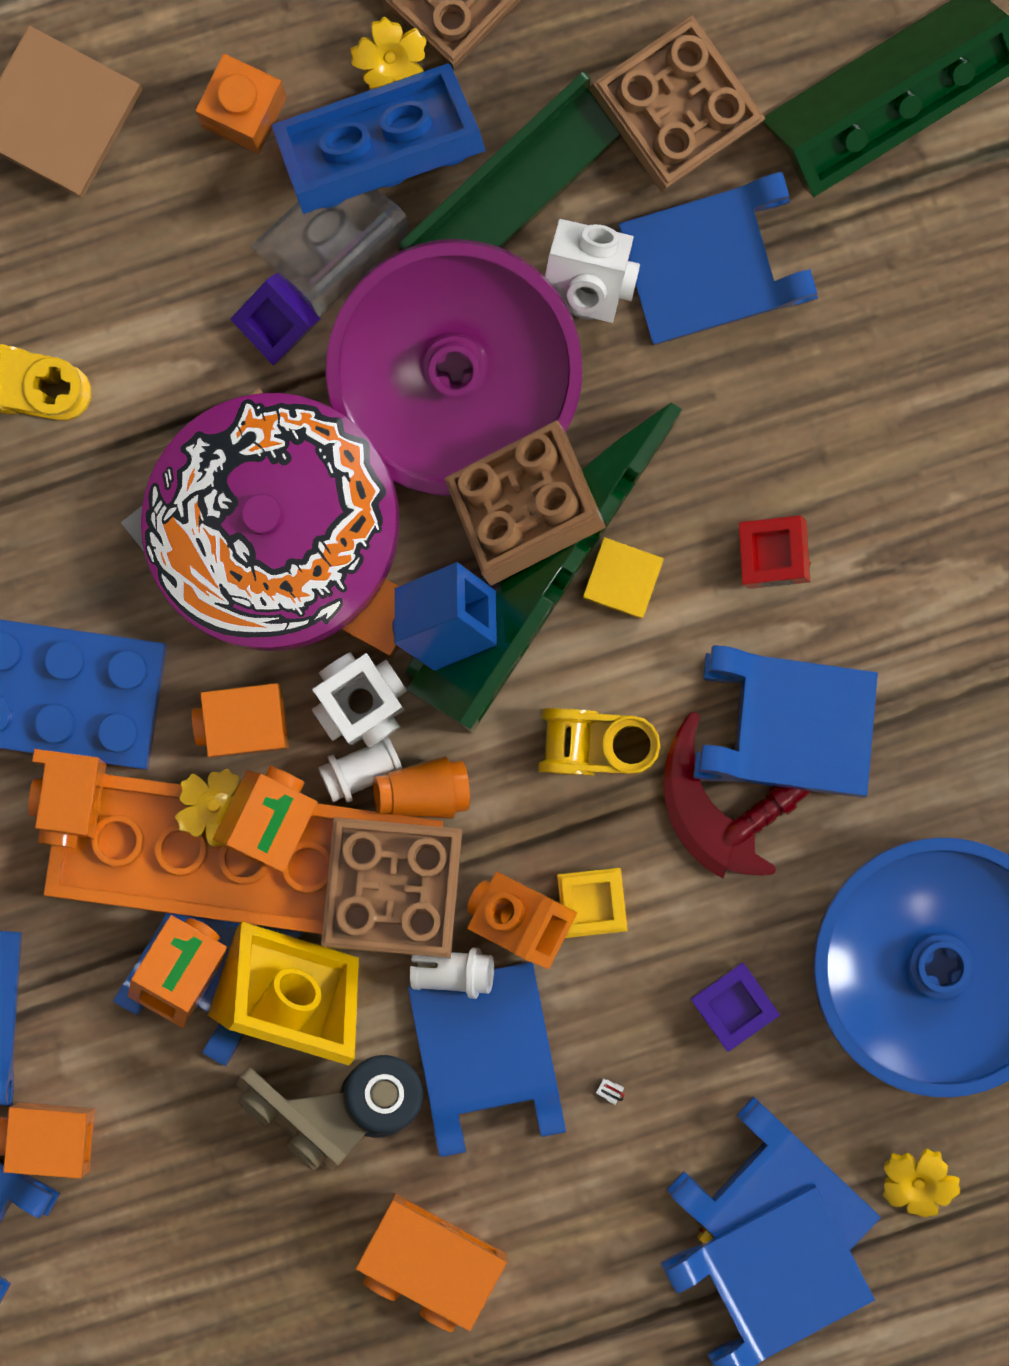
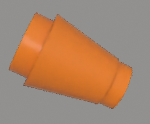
M442 756L386 773V775L374 776L373 797L376 811L378 814L390 813L391 815L453 819L455 812L468 811L470 806V787L464 762L462 760L450 762L447 756Z

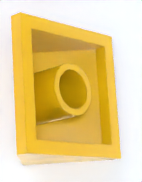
M241 921L236 928L208 1016L228 1030L350 1066L355 1059L359 957Z

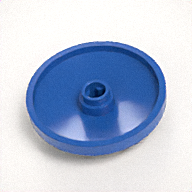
M927 838L902 843L886 849L858 867L843 882L829 902L819 924L813 952V979L818 1004L827 1026L843 1050L857 1064L883 1082L918 1095L960 1097L985 1092L1009 1081V855L982 843L958 838Z

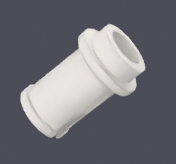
M389 737L384 738L370 748L359 749L338 759L333 754L327 756L329 763L318 767L332 802L345 798L347 803L353 801L351 794L372 786L374 776L386 775V773L403 769Z
M472 947L469 954L451 952V959L412 955V962L418 963V967L410 966V983L413 990L466 992L467 997L470 999H477L479 993L489 994L491 992L494 978V960L492 955H483L480 948Z

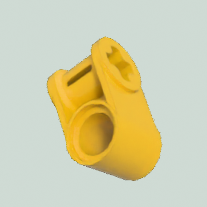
M0 344V413L18 415L20 413L58 421H70L81 416L87 410L92 399V387L88 377L80 369L58 357L30 353L20 348ZM60 379L70 384V391L68 395H58L55 400L46 394V388L48 384H58Z
M542 708L541 719L547 721L545 760L538 763V772L595 776V773L642 774L652 768L658 760L661 749L659 734L651 723L644 718L636 716L598 714L599 712L590 710ZM568 727H571L570 755L565 757L566 730ZM626 728L641 729L650 739L651 747L649 754L639 763H624L614 753V740L619 732Z

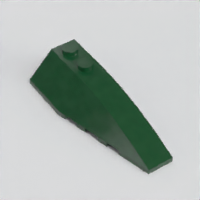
M669 403L619 438L582 469L606 528L678 420L682 409L674 403ZM606 528L490 586L496 590L497 645L436 671L413 657L404 674L413 679L407 691L473 734ZM482 575L480 579L489 585Z

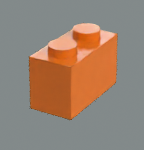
M395 1193L360 1257L356 1270L366 1275L362 1283L380 1296L391 1301H397L399 1295L402 1294L422 1305L423 1307L419 1315L433 1325L448 1332H453L456 1325L471 1331L507 1264V1254Z

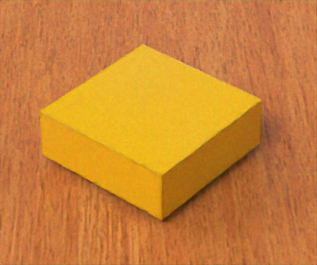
M604 537L583 599L643 619L664 558Z
M620 867L557 874L560 903L578 912L565 938L628 931Z

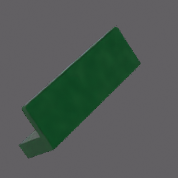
M950 0L765 115L766 119L763 122L766 128L786 147L803 188L813 198L1009 77V15L990 0Z
M585 71L581 72L398 244L399 251L420 243L443 239L474 240L504 248L622 137L589 91L591 77Z

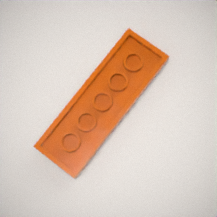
M105 774L95 840L78 837L76 849L51 846L44 896L233 923L243 921L256 926L322 935L334 817L443 827L444 821L391 815L389 813L378 814L375 811L317 804L285 871L281 872L227 846L211 847L206 837V829L197 838L193 837L190 833L181 832L175 816L190 806L183 805L180 802V795L182 793V786L180 784Z

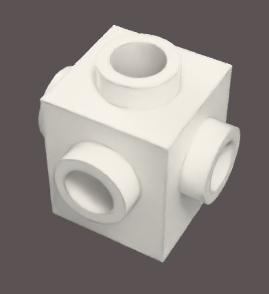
M559 219L549 254L545 277L559 292L573 316L586 320L598 319L613 323L619 298L632 301L640 267L639 263L628 261L634 236L618 233L604 225H585Z
M349 652L319 672L324 682L312 690L321 703L314 707L312 711L332 741L343 735L351 745L363 739L367 747L370 748L400 728L394 717L405 711L397 698L406 693L407 689L387 660L375 666L367 653L356 660L352 653ZM361 689L369 691L373 696L371 709L363 714L353 712L349 705L351 695Z

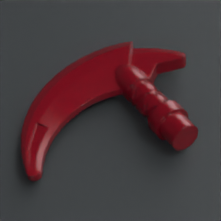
M697 712L689 713L671 743L664 769L663 786L666 809L678 838L687 851L701 865L723 879L726 869L746 875H773L776 872V867L755 853V834L760 833L763 830L762 828L768 827L777 820L776 818L779 815L780 817L785 813L788 815L798 808L796 804L811 794L810 791L773 786L768 790L770 793L765 796L766 798L759 800L752 806V809L746 810L743 813L744 815H740L735 820L730 819L711 802L700 779L693 778L695 736L700 716Z

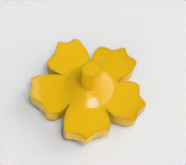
M386 17L371 23L374 41L368 37H362L358 45L350 49L352 54L351 63L354 67L365 70L363 79L369 85L370 90L392 83L394 80L398 81L424 72L423 68L416 62L422 61L425 58V36L420 34L418 28L411 29L402 35L401 25L391 22Z
M225 769L220 773L211 772L208 776V786L195 774H191L187 780L182 781L180 802L190 807L183 809L175 816L179 823V830L190 833L193 837L197 838L206 829V837L211 847H225V845L214 841L213 837L238 788L239 776L232 774L229 769Z
M926 1148L920 1154L917 1164L910 1153L903 1155L892 1153L890 1159L885 1161L884 1170L888 1177L885 1178L882 1195L891 1206L901 1207L907 1204L908 1213L925 1218L938 1215L939 1205H949L951 1200L960 1194V1178L947 1175L948 1165L942 1161L940 1151L933 1152Z

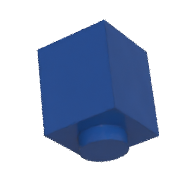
M458 562L395 588V618L392 623L395 637L394 643L434 671L496 646V590Z

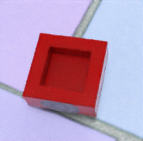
M798 515L739 522L742 585L748 589L811 582L807 520Z

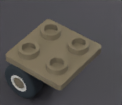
M377 1055L362 1061L346 1077L338 1094L287 1101L250 1067L240 1076L236 1084L243 1092L238 1100L240 1106L265 1128L272 1120L282 1127L292 1137L285 1146L312 1171L321 1164L329 1171L336 1168L363 1136L384 1138L404 1129L416 1118L423 1100V1088L416 1071L404 1060L390 1055Z

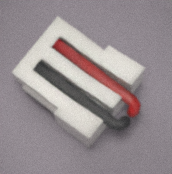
M604 1078L596 1092L614 1105H616L617 1100L622 1101L625 1096L622 1093L623 1086Z

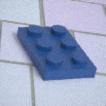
M450 63L271 124L303 214L320 208L335 207L346 199L381 187L398 185L409 177L441 166L456 165L467 157L485 151L480 130Z
M0 619V748L34 753V749L98 757L106 764L149 770L167 644Z

